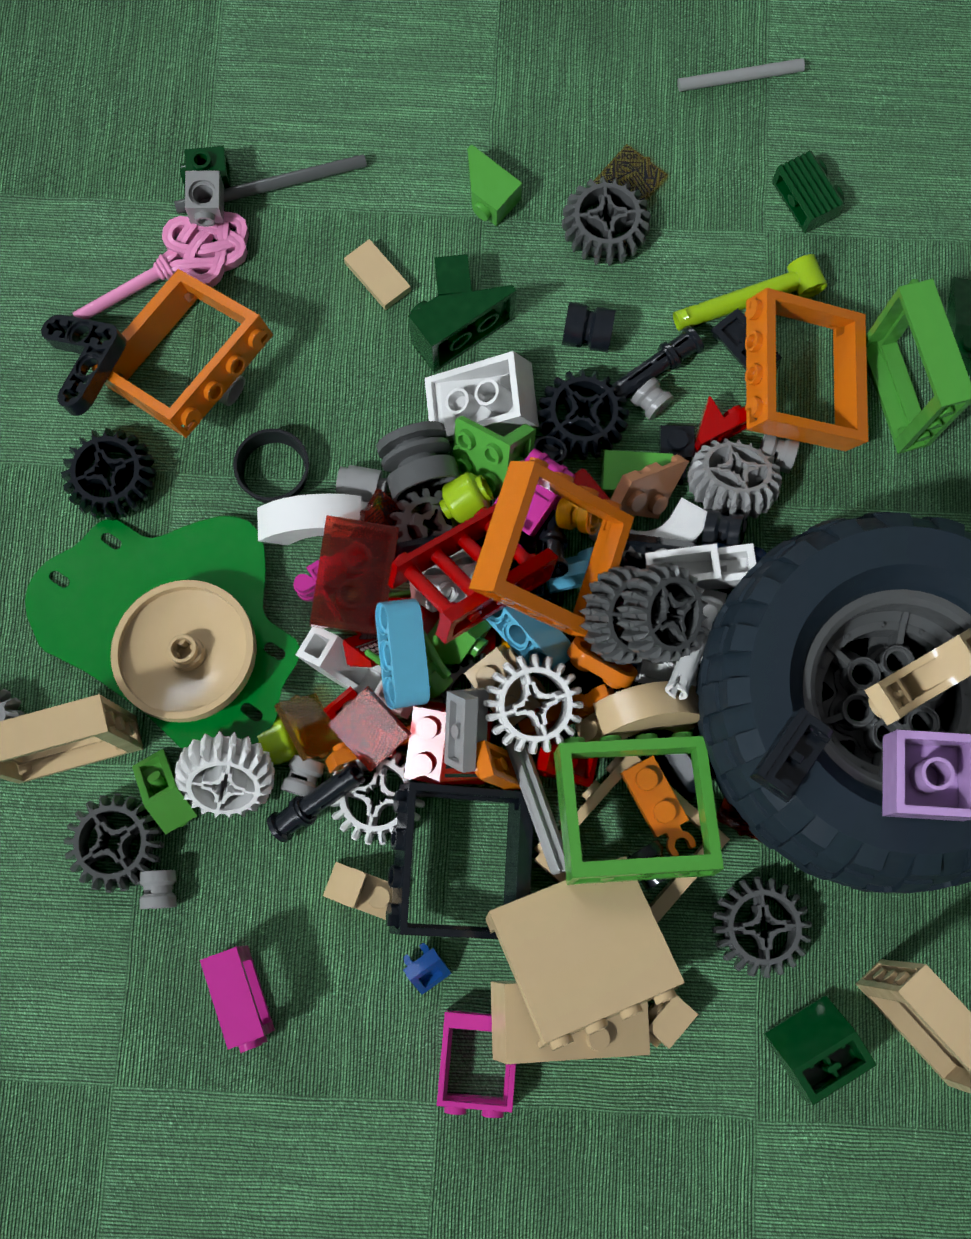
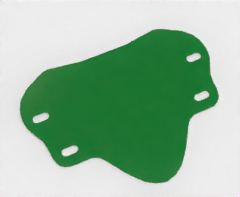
M217 516L186 525L158 537L149 538L140 535L119 520L105 519L93 526L74 547L46 561L34 574L26 591L25 606L26 616L39 646L46 653L85 671L129 703L131 702L117 685L111 667L113 636L119 621L128 608L138 598L153 588L174 581H202L225 590L246 611L256 635L255 664L244 689L224 709L197 721L168 722L151 717L148 714L146 715L182 749L189 747L192 739L201 741L205 733L214 738L219 731L223 736L231 737L235 732L239 739L249 736L251 744L259 742L257 736L273 726L278 713L282 688L298 662L299 658L296 656V653L300 647L295 638L270 622L264 614L263 542L258 541V531L249 521L236 516ZM110 533L121 541V547L119 549L111 548L102 541V535ZM53 571H58L69 579V585L65 588L60 587L50 579V574ZM270 642L284 650L285 658L282 660L275 659L264 650V646ZM249 703L263 714L262 719L254 721L241 711L242 705Z

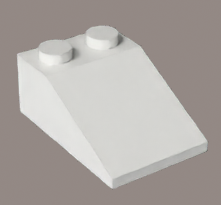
M514 351L425 377L429 421H438L444 424L447 434L446 439L449 441H454L455 420L460 416H464L501 436L507 435L523 424L533 428L539 427L532 363Z

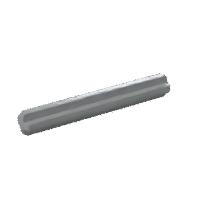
M514 738L506 746L549 870L552 875L565 872L563 841L532 755L528 751L527 742L521 752H517L514 750L516 738Z

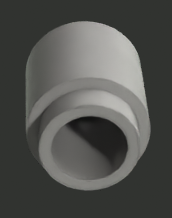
M349 465L348 468L341 466L336 480V493L361 496V501L375 504L378 502L377 499L382 497L381 492L385 498L388 485L387 478H382V470Z

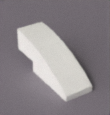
M716 543L645 553L646 566L672 563L678 567L688 569L689 575L698 578L697 586L704 590L735 588L746 573L756 565L753 543L720 548L717 547Z

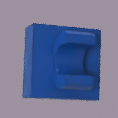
M424 943L419 945L423 951V956L413 962L406 954L404 956V963L407 967L403 969L410 982L421 995L452 974L435 949L432 948L430 950Z

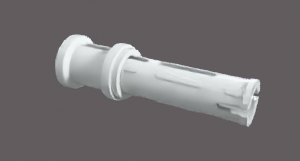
M701 596V600L708 603L703 608V615L708 619L703 620L701 624L705 633L697 635L699 646L690 647V655L680 657L665 687L666 693L673 698H676L679 690L681 691L679 695L680 700L688 697L689 689L703 657L712 623L723 606L720 600L711 596Z

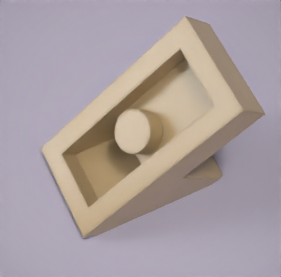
M336 862L323 896L386 920L387 905L392 903L393 888L389 887L386 880Z

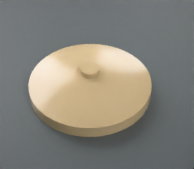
M196 580L169 582L153 588L142 595L124 613L112 640L111 667L116 683L122 693L144 713L168 722L197 721L224 709L244 689L255 664L256 635L246 611L225 590L216 585Z

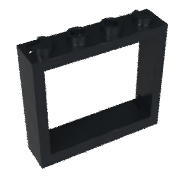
M415 782L400 784L393 800L394 812L398 813L397 827L393 828L391 834V848L395 850L394 865L390 866L388 874L389 887L393 888L392 903H389L386 909V924L390 926V933L498 939L495 932H490L489 927L408 923L416 797L508 804L503 905L530 895L533 822L522 791Z

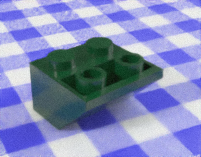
M826 995L818 998L763 1033L802 1099L812 1105L817 1104L877 1065L856 1030Z

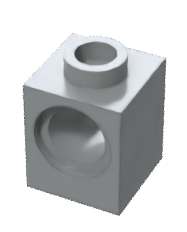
M220 171L185 172V210L191 224L209 227L215 223H224V185ZM203 198H211L207 203H198Z

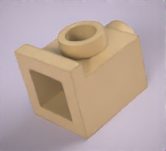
M678 995L660 1005H656L654 1001L648 1008L650 1043L656 1048L662 1043L670 1049L699 1014Z

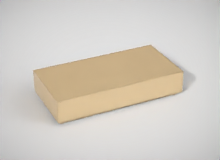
M370 239L344 258L346 266L385 310L411 292V286Z

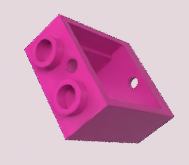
M248 945L234 947L201 959L200 963L227 1049L238 1046L240 1053L268 1042L266 1035L274 1031L275 1028Z
M445 1010L437 1106L444 1107V1113L466 1115L467 1109L482 1110L481 1116L504 1118V1112L512 1113L516 1064H505L503 1097L448 1093L453 1028L492 1032L491 1014Z

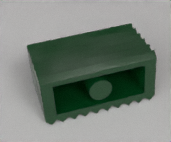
M811 150L803 153L801 156H797L795 159H791L789 162L786 161L784 164L779 165L772 179L773 185L779 191V195L782 196V200L785 201L786 206L792 212V216L795 217L803 233H807L838 217L845 205L843 191L838 185L833 186L827 176L828 172L824 161L820 158L816 159Z

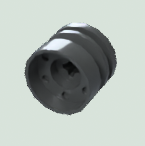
M438 421L413 423L388 433L376 444L378 455L382 459L383 470L390 472L386 480L394 504L400 500L408 501L406 494L413 491L419 494V490L424 488L429 489L430 495L433 491H442L446 483L460 476L455 457L447 455L451 450L449 440L446 439L447 434L444 424Z

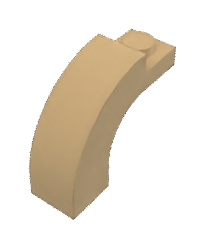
M971 628L867 688L865 692L869 697L868 703L873 713L877 717L882 718L888 726L936 695L970 677Z
M669 681L646 683L618 691L594 703L595 712L581 720L580 723L575 724L578 736L585 738V742L599 741L601 737L609 735H619L624 740L635 734L651 730H667L674 733L688 732L698 726V721L700 720L699 696L696 693V686L691 685L688 697L683 700L679 699L680 690L676 698L666 693L665 687Z

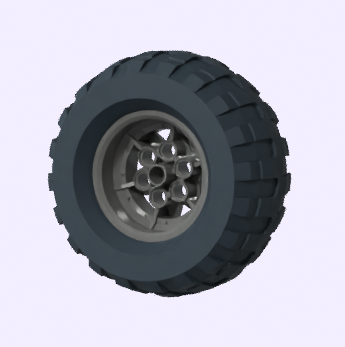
M900 512L865 513L862 517L836 518L821 522L810 527L802 534L788 541H783L763 556L729 594L712 623V628L704 648L703 658L699 664L696 693L699 696V735L704 738L709 759L716 774L714 779L729 805L732 804L736 808L740 816L748 823V829L769 849L779 852L786 859L793 862L797 868L809 875L848 886L852 889L875 893L926 892L971 882V820L951 821L882 816L883 744L877 738L878 728H883L888 733L895 730L915 731L911 724L913 716H917L923 721L924 731L971 734V676L926 701L888 726L882 718L877 717L873 713L868 703L869 697L865 692L867 688L894 673L887 666V657L895 658L901 669L915 661L910 645L925 655L971 628V533L965 531L964 524L941 517L912 518L910 513ZM869 638L864 656L844 648L845 645L851 642ZM853 668L859 669L865 674V685L855 682L852 677ZM824 685L831 692V697L822 702V689ZM949 702L950 714L945 731L940 724V718L935 709ZM848 704H853L859 708L861 712L859 722L849 717L847 713ZM803 707L809 711L808 713L830 727L833 733L831 735L832 738L825 745L790 801L786 803L751 779L750 776L792 713ZM840 742H851L852 753L849 752Z

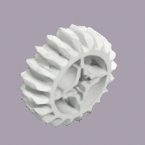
M537 654L530 655L529 666L526 665L523 656L516 657L518 668L516 670L509 662H505L502 666L508 675L504 677L498 672L492 675L493 679L500 683L499 687L486 686L485 690L488 693L496 695L495 700L483 701V706L495 707V712L487 714L485 719L488 722L497 719L499 721V724L494 726L491 732L497 735L505 730L507 733L502 738L501 743L506 746L516 738L514 750L517 752H521L524 749L526 742H528L530 754L537 753L538 743H541L544 752H551L550 739H553L557 745L564 743V739L559 734L561 731L569 736H573L575 733L574 729L567 725L569 720L577 723L581 722L582 718L579 715L572 714L573 708H583L584 703L573 701L572 696L580 694L582 689L581 687L569 689L568 684L575 680V675L568 674L562 678L560 675L566 667L563 663H559L551 670L553 658L550 656L544 658L541 666H539ZM530 673H538L549 678L556 685L558 691L545 694L540 692L536 683L532 681ZM520 678V698L517 702L505 707V696L509 687L516 679ZM531 693L533 698L549 699L548 701L541 702L542 705L537 707L539 711L536 715L533 710H517V708L525 706V701H529L527 697ZM558 702H562L561 712L557 721L547 730V710L551 706L558 704ZM526 715L532 726L535 727L536 735H526L519 732L511 725L508 718Z
M219 731L214 738L205 733L201 741L192 739L189 747L183 748L179 761L176 762L175 782L178 790L183 793V800H188L191 808L199 807L201 815L206 812H212L215 819L219 814H226L231 819L234 813L245 817L248 810L257 811L260 804L266 803L274 787L275 768L273 767V762H271L269 752L263 751L261 743L251 744L249 736L239 739L235 732L231 737L223 736Z
M388 749L384 751L382 758H376L379 762L374 760L369 763L368 760H356L357 765L363 772L376 768L372 781L369 785L357 786L330 805L331 807L340 806L341 808L332 814L334 820H340L344 817L347 819L340 826L342 832L348 831L352 826L355 827L351 835L353 840L357 841L362 832H365V844L371 845L374 834H378L380 845H386L385 833L390 832L392 834L393 828L397 827V817L387 824L377 826L383 809L393 806L392 799H385L383 803L380 801V805L375 806L374 811L373 801L363 794H369L371 790L374 792L373 788L380 785L381 792L388 798L394 799L395 793L389 791L386 787L387 769L395 772L404 783L417 782V780L404 778L406 762L401 767L399 766L402 755L399 752L393 756L391 761L388 760L389 752L386 755ZM348 797L356 798L366 803V824L359 822L353 816L349 808ZM416 799L415 807L423 808L425 802ZM415 812L414 821H419L420 815Z

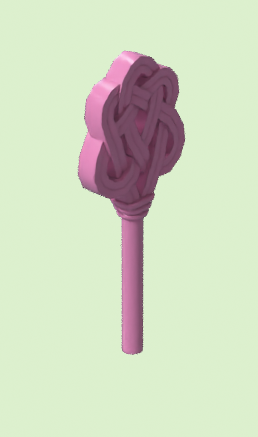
M224 211V223H215L209 227L191 224L186 216H178L169 220L163 227L162 240L167 251L159 255L153 267L72 312L74 317L88 320L159 279L169 280L177 269L213 288L221 281L224 272L237 268L246 260L248 254L246 244L249 237L246 220L239 214Z

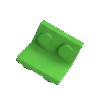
M464 416L456 418L453 457H455L460 475L466 472L473 473L476 476L482 475L487 481L493 497L497 499L510 461H525L529 453L534 449L536 429L523 424L503 437Z

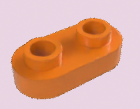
M583 637L574 638L567 650V654L571 658L570 662L574 667L581 671H590L602 678L605 684L614 689L629 688L638 675L637 669L632 664L620 665L615 664V662L605 661L600 658L599 654L591 651L592 644L585 641Z

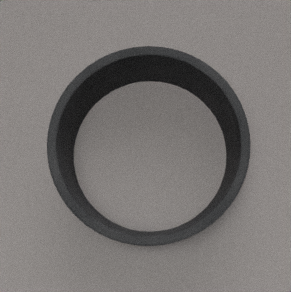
M281 429L257 431L248 436L235 453L233 470L238 484L247 494L262 503L267 504L278 499L297 496L304 488L308 478L309 458L302 442L287 431ZM269 443H281L292 447L301 456L305 467L304 475L299 484L290 492L278 497H262L252 493L244 478V467L248 457L257 448Z

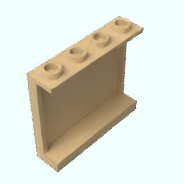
M624 856V857H621V858H619V859H617V860L627 859V857ZM565 880L490 910L485 919L490 932H495L541 1039L537 1043L539 1049L549 1044L552 1051L574 1042L572 1034L584 1029L587 1035L596 1033L609 1026L607 1019L620 1014L622 1020L635 1016L643 1011L641 1004L654 999L656 1005L667 1002L677 997L675 990L685 983L638 881L567 885Z

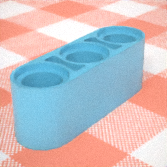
M414 598L379 602L375 609V621L385 702L390 709L427 704L430 699V684L423 619L419 602Z
M508 606L486 619L516 654L523 656L527 666H529L531 654L538 655L539 666L542 665L546 656L552 657L551 670L559 663L565 664L571 659L567 654L571 642L562 631ZM535 673L536 675H538V676H540V677H545V676H543V675H541V674Z

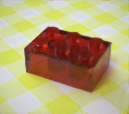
M326 515L308 627L377 637L375 609L377 603L388 601L390 587L388 586V581L392 569L391 564L395 559L399 527Z

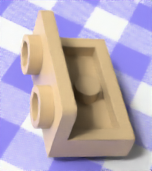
M505 645L496 647L464 674L474 688L486 689L487 685L498 688L500 683L495 681L492 675L498 672L506 677L508 674L502 666L505 662H509L515 670L518 669L516 665V657L518 655L511 647L509 649ZM532 676V681L536 683L538 690L545 694L546 690L535 676ZM520 678L516 679L509 687L505 696V707L517 702L520 698ZM489 693L488 700H495L496 694ZM531 693L527 697L529 701H525V706L517 708V710L528 709L535 711L537 707L542 705L541 702L547 701V699L533 698ZM490 707V709L493 712H495V707ZM527 716L509 717L508 720L514 727Z

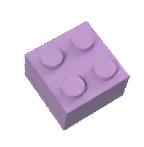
M895 730L883 735L882 816L951 821L971 820V734Z

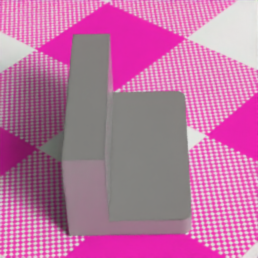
M484 688L447 691L444 763L462 773L476 771L477 743L483 740L487 741L488 721H486L485 716L488 714V707L483 706V701L488 700L489 693Z

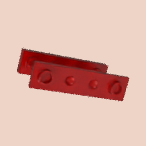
M496 504L489 508H481L472 518L412 552L400 554L391 564L392 569L388 586L393 590L408 580L440 612L436 635L444 644H447L506 607L502 603L469 589L472 579L450 558L451 555L463 549L477 563L482 547L476 541L486 536ZM518 543L513 558L520 565L511 571L509 570L506 581L530 592L551 578L558 556L550 548L537 555L534 553L529 554ZM437 565L468 597L458 603L455 601L450 602L422 572Z

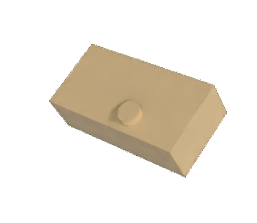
M516 980L491 981L493 1060L504 1064L650 1055L648 1002L641 1004L643 1009L641 1013L622 1020L620 1014L607 1019L608 1027L591 1035H587L585 1029L572 1034L574 1042L552 1051L550 1044L539 1049L537 1043L541 1039Z

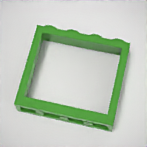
M933 278L921 282L918 279H911L907 285L897 288L866 335L867 367L898 454L930 446L971 404V381ZM908 326H910L934 393V397L922 410L897 343Z
M678 732L672 734L669 738H658L657 734L647 733L629 740H622L619 735H609L601 737L599 741L585 742L583 737H571L564 739V743L558 744L554 752L567 885L715 876L724 869L708 751L703 736H693L692 732ZM691 753L704 855L583 862L572 759Z

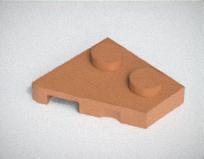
M676 454L672 456L671 463L661 466L655 462L645 466L640 471L634 470L622 475L610 500L621 504L622 511L630 515L658 519L666 509L668 500L689 461Z

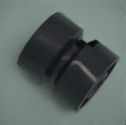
M569 302L562 345L580 348L586 343L590 350L608 353L616 310L597 307L594 311H590L586 304Z

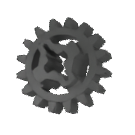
M424 488L419 490V494L415 491L406 494L408 501L400 500L396 503L401 511L390 514V517L397 522L396 525L389 527V531L397 532L398 537L392 541L393 545H395V543L409 541L411 538L414 540L440 535L461 523L457 522L454 518L448 519L441 510L439 501L442 497V491H433L430 495L429 489ZM419 504H425V506L421 508L419 514L411 513V511ZM426 520H427L426 525L431 528V531L428 532V533H427V527H426V526H423V521H426Z

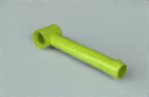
M808 254L792 261L787 266L788 273L673 312V320L677 330L681 331L685 326L693 327L731 314L737 308L739 310L745 309L746 300L765 288L785 293L797 291L800 297L810 298L825 290L828 284L815 255Z

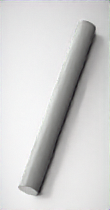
M803 58L678 78L677 86L679 92L804 72L805 62Z

